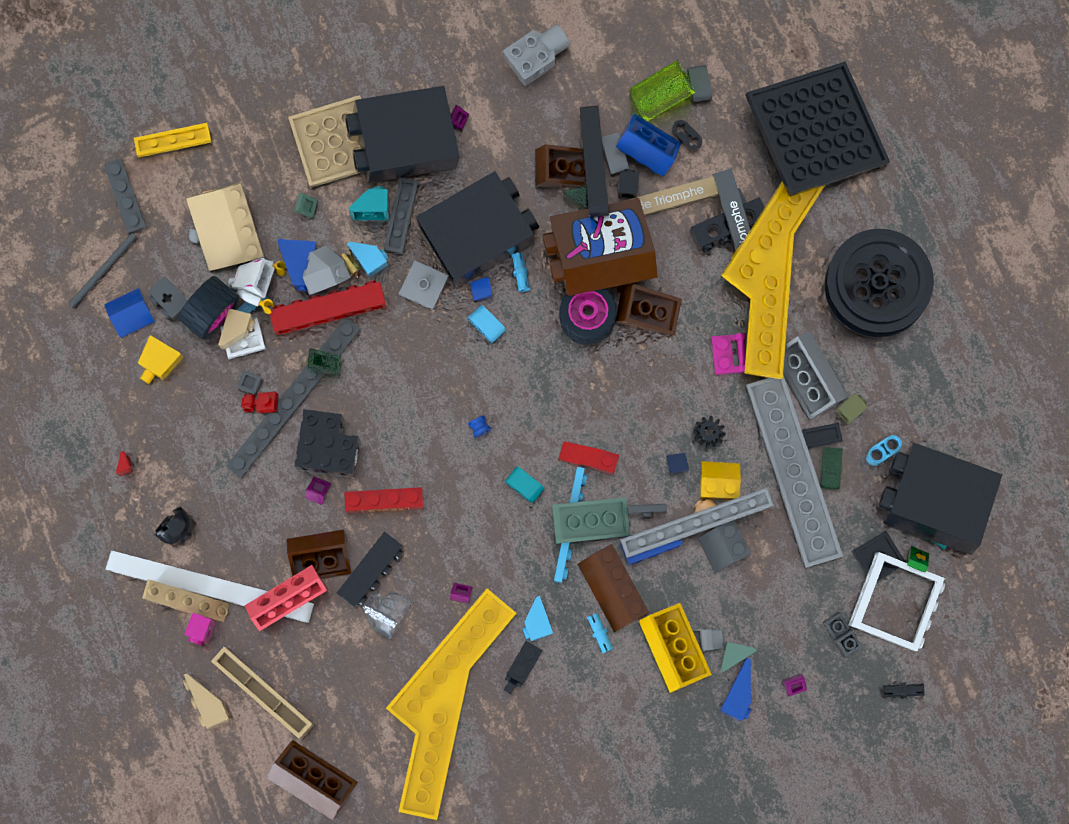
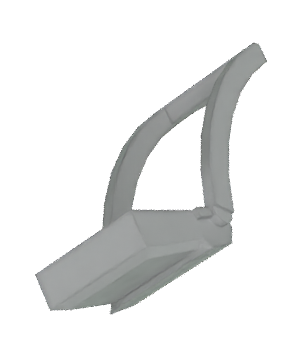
M693 629V632L700 631L702 652L725 649L723 629Z

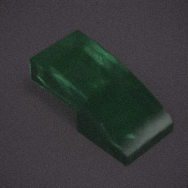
M823 447L820 475L821 488L840 489L843 448Z

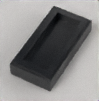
M839 423L802 430L808 449L843 442Z

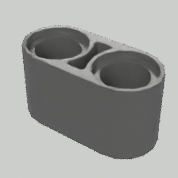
M701 65L687 68L692 101L698 102L712 99L707 66Z

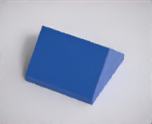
M139 288L104 304L108 317L120 338L155 322Z

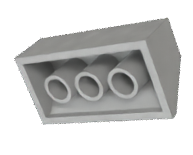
M811 332L799 335L785 344L783 375L809 420L848 398Z

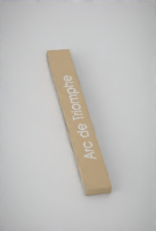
M712 176L636 198L640 199L644 216L715 197L719 194Z

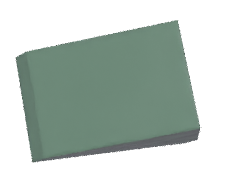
M726 642L720 671L723 673L755 653L756 649Z

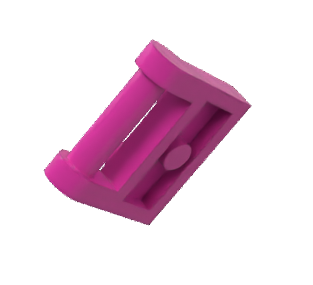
M745 333L711 337L715 375L745 372ZM737 341L739 366H734L731 342Z

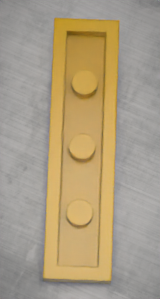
M208 123L135 137L134 143L139 158L212 143Z

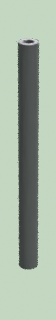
M133 233L124 240L72 298L69 304L73 308L76 307L136 240L137 237Z

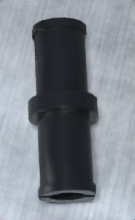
M924 683L884 685L885 698L902 697L904 699L907 696L925 695Z

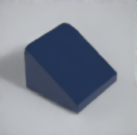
M685 453L666 456L669 475L689 471Z

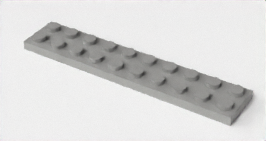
M784 375L782 379L767 378L746 385L805 568L843 557Z

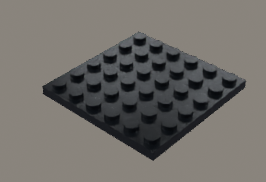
M846 61L747 92L745 95L789 197L887 165L890 162Z

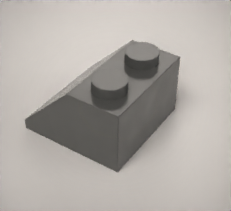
M735 520L722 524L698 538L715 573L751 555Z

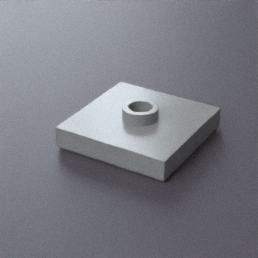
M414 260L399 292V296L434 310L449 275Z

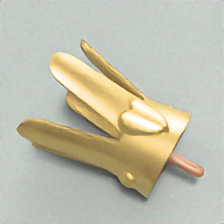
M349 250L350 255L343 253L341 257L346 264L350 277L356 276L359 278L357 273L361 271V268L355 262L351 250Z

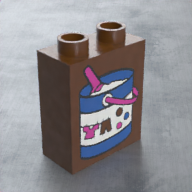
M639 198L608 204L609 216L590 218L589 208L550 216L552 232L542 234L547 256L557 254L558 259L549 260L554 283L564 281L567 296L658 278L655 249Z

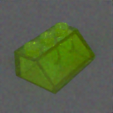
M678 60L629 88L636 108L641 117L646 121L696 93Z

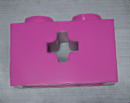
M192 613L184 635L189 637L188 641L200 646L203 643L209 644L217 622Z

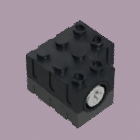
M303 409V421H301L299 433L300 440H298L296 452L297 459H295L294 465L298 472L356 479L361 441L358 436L343 434L345 420L342 414Z

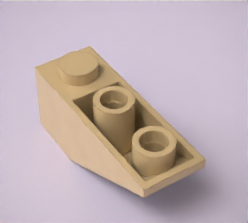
M184 674L185 680H183L187 691L190 690L193 695L191 702L194 708H198L201 714L198 718L202 727L206 726L207 729H211L231 720L221 699L190 674Z

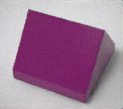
M455 105L451 118L453 128L462 130L469 113L458 105Z
M454 583L450 593V600L469 604L473 587Z
M801 673L783 680L788 696L807 690L805 678Z

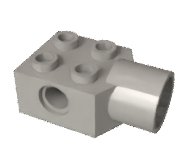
M554 24L543 33L532 30L504 49L503 58L525 87L555 67V56L568 48L570 42L563 30L557 24Z

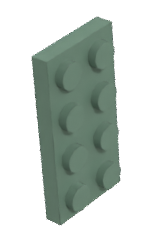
M626 497L552 505L556 544L630 536Z

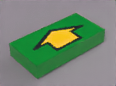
M911 546L907 565L926 573L929 564V553Z

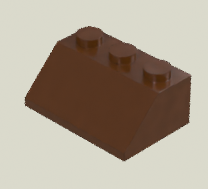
M344 529L287 539V555L292 576L311 565L321 579L351 574Z

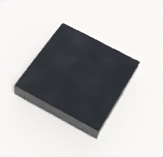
M887 531L853 550L866 574L869 572L875 553L878 552L905 562ZM884 562L877 581L899 569V567Z

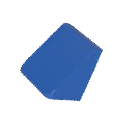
M489 277L470 282L474 301L492 298Z

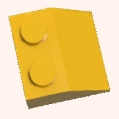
M701 461L699 500L730 501L740 497V463Z

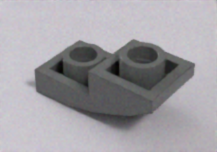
M840 612L823 622L845 657L862 647L855 633L850 629Z

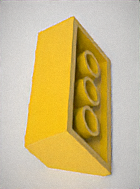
M681 603L639 620L670 693L712 675Z

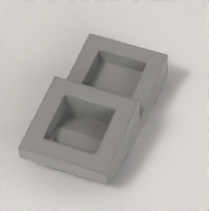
M619 133L602 137V147L610 174L629 169L626 155L616 147L620 137Z

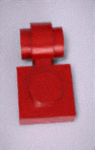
M276 391L258 393L257 399L253 394H245L241 401V407L245 412H254V409L258 413L277 412L279 394Z

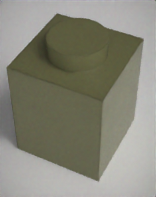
M854 393L838 407L836 412L849 425L868 408L866 405L867 401L861 395Z

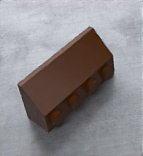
M612 544L577 564L614 633L649 614L645 603Z
M293 740L274 762L267 776L269 780L331 820L342 809L358 783Z

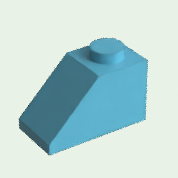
M347 243L349 250H351V253L369 278L388 266L387 259L389 258L383 249L379 250L377 246L368 244Z
M540 596L535 598L524 622L525 627L522 628L525 638H530L531 642L553 634Z

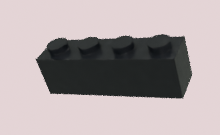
M384 531L337 591V594L356 609L358 606L362 607L368 600V597H366L370 591L374 592L379 586L380 582L378 580L382 575L386 576L390 572L392 562L394 560L398 561L403 555V545Z

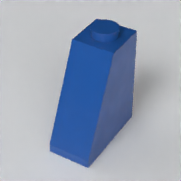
M278 239L277 243L294 288L299 292H308L303 280V273L309 263V260H307L309 253L317 249L316 241Z

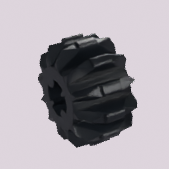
M713 416L709 417L708 422L705 417H702V423L697 421L695 425L698 428L693 429V433L698 434L694 436V440L701 439L698 445L702 446L703 443H706V449H709L710 443L713 448H716V441L721 444L723 440L720 437H725L726 435L725 432L721 431L725 426H718L720 419H717L715 423L712 422ZM706 429V430L708 431V430L712 429V430H713L712 434H714V435H711V434H710L709 436H707V435H706V431H704V430Z

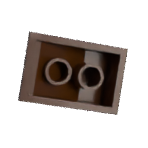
M547 144L535 149V186L587 188L584 150L582 148Z
M635 284L622 285L616 323L674 336L682 299Z

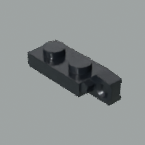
M525 641L506 674L505 680L509 682L504 689L505 692L511 694L515 686L520 688L525 683L543 650Z

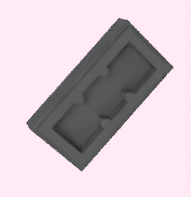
M666 504L629 505L627 508L628 515H642V518H651L653 514L667 513Z

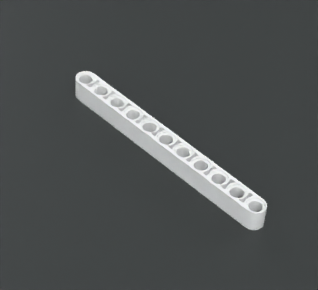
M115 551L110 552L105 569L145 581L150 579L241 606L268 592ZM307 602L284 617L309 623L314 604Z

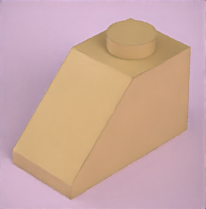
M229 308L218 344L220 348L227 349L248 337L249 332L253 331L255 325L253 316L249 313Z

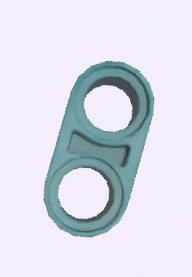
M518 466L514 468L505 480L511 488L531 503H534L545 489L543 485Z

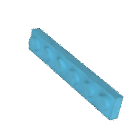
M577 467L570 503L582 502L584 493L580 492L582 485H586L588 474H584L585 468ZM570 542L561 544L554 578L555 583L562 584V579H567L569 568H565L566 560L570 561L572 549H569Z

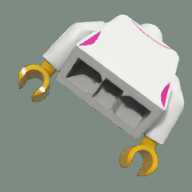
M264 258L254 259L249 263L240 265L235 277L228 280V285L237 292L241 299L257 307L260 305L266 314H271V309L267 306L274 307L272 300L265 299L263 301L261 298L266 296L274 269H276L278 276H284L286 265L284 261H278L274 264L273 261L265 260Z

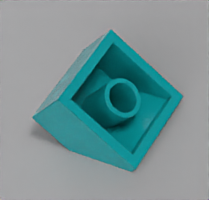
M375 186L373 189H368L349 207L352 221H390V196L388 189L382 186Z

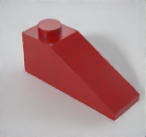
M564 441L558 460L613 476L619 455L602 449Z

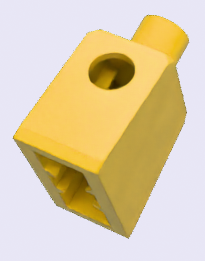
M150 335L138 361V364L145 369L140 379L147 384L151 383L155 375L164 380L184 358L183 355Z

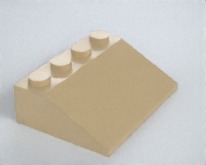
M241 182L186 198L209 271L264 257Z

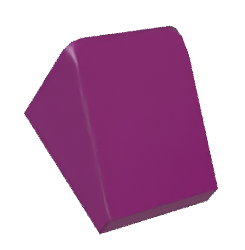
M313 476L306 489L305 498L322 505L331 483Z

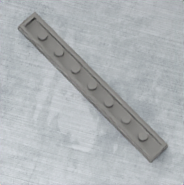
M764 488L620 539L626 557L629 558L773 507L774 504L768 488Z

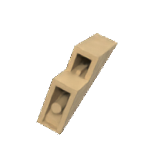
M150 579L147 580L142 597L152 603L191 614L195 613L224 622L229 603Z

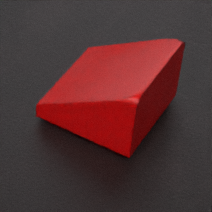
M124 451L120 452L116 470L118 476L133 472L129 456Z

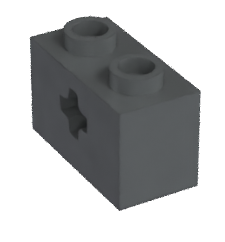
M164 276L148 290L151 294L149 299L155 306L159 304L163 308L161 312L168 320L172 318L176 322L187 300L168 278ZM168 297L172 302L168 303L165 299Z

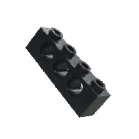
M760 197L743 204L745 214L752 218V221L748 222L750 229L765 208ZM724 213L690 228V233L699 251L704 250L706 252L715 248V244L720 242L725 244L732 240L730 230L725 226L727 220ZM715 230L718 236L711 237L708 231Z

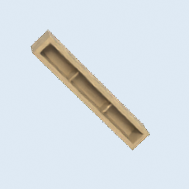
M223 647L211 661L299 739L302 740L315 725L228 648Z

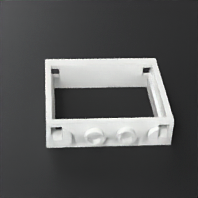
M880 552L875 553L849 626L909 650L918 651V648L921 649L924 644L925 638H923L925 630L928 631L932 622L930 616L938 607V601L936 600L945 588V583H943L945 578L928 571L926 573L909 567L903 561ZM884 562L935 581L912 643L861 623Z

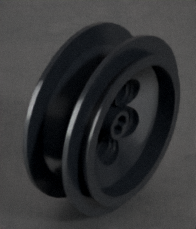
M870 229L853 235L838 248L826 271L824 283L825 296L833 315L849 330L866 337H890L908 329L924 312L932 296L934 276L927 255L914 240L894 230ZM879 263L883 269L878 271L874 268L873 264ZM857 272H863L866 278L860 279L857 276ZM891 273L897 274L898 277H899V280H897V281L892 280V279L890 278V274H891ZM862 290L865 293V297H858L856 291ZM889 292L897 293L898 299H892L889 296ZM878 300L881 303V307H874L872 301Z

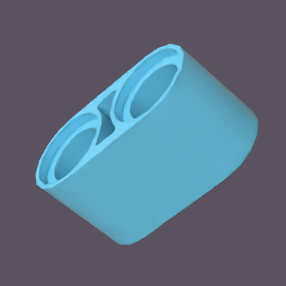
M480 305L468 317L472 325L491 343L506 331L505 327L483 305Z
M891 435L873 446L867 452V462L870 465L877 466L895 455L901 449V439ZM888 441H893L896 444L895 450L888 448ZM874 451L878 452L881 456L880 460H874L871 453Z

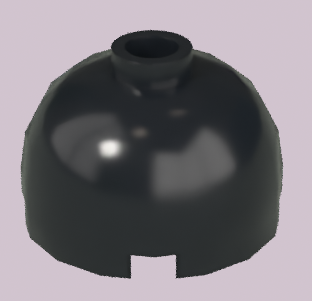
M181 506L173 510L175 514L167 516L155 530L154 536L163 543L177 544L179 541L185 542L191 535L189 533L192 526L190 515Z

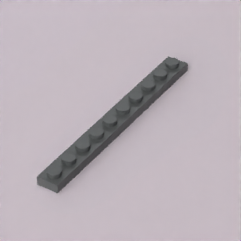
M346 317L278 400L277 412H270L265 416L228 462L227 468L241 479L360 332L361 329Z

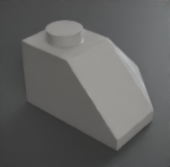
M326 245L309 253L307 259L309 263L307 269L304 270L303 280L310 295L351 278L344 260Z

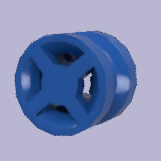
M485 415L475 418L468 423L469 428H472L474 431V438L480 437L492 430L486 423Z

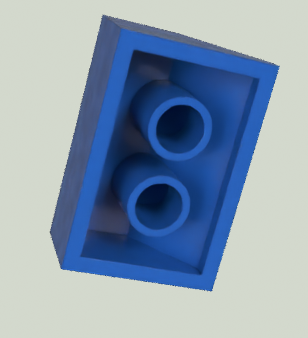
M634 113L620 135L616 147L622 153L633 157L638 163L649 167L654 173L664 176L674 163L681 142Z

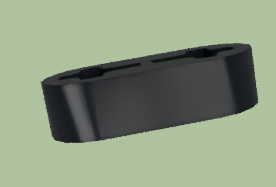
M678 120L673 124V135L689 151L696 152L701 148L702 137L686 121ZM677 126H679L680 128L684 126V132L686 133V135L682 131L678 133ZM688 137H690L693 141L697 139V146L695 144L691 146V140Z

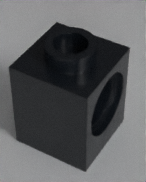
M633 169L620 171L618 198L632 199L637 197L639 172H635Z

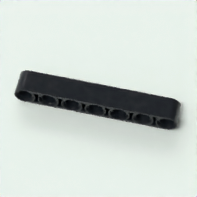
M598 105L580 107L590 218L609 216Z

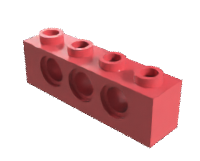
M311 565L244 606L257 629L261 631L321 595L327 589Z

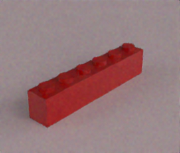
M373 280L366 282L364 286H349L345 291H330L328 295L322 297L321 295H314L310 297V300H295L287 306H284V304L276 305L271 309L270 317L277 336L386 308L387 306L381 283Z

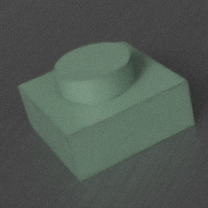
M299 193L294 211L308 218H313L318 200L304 193Z

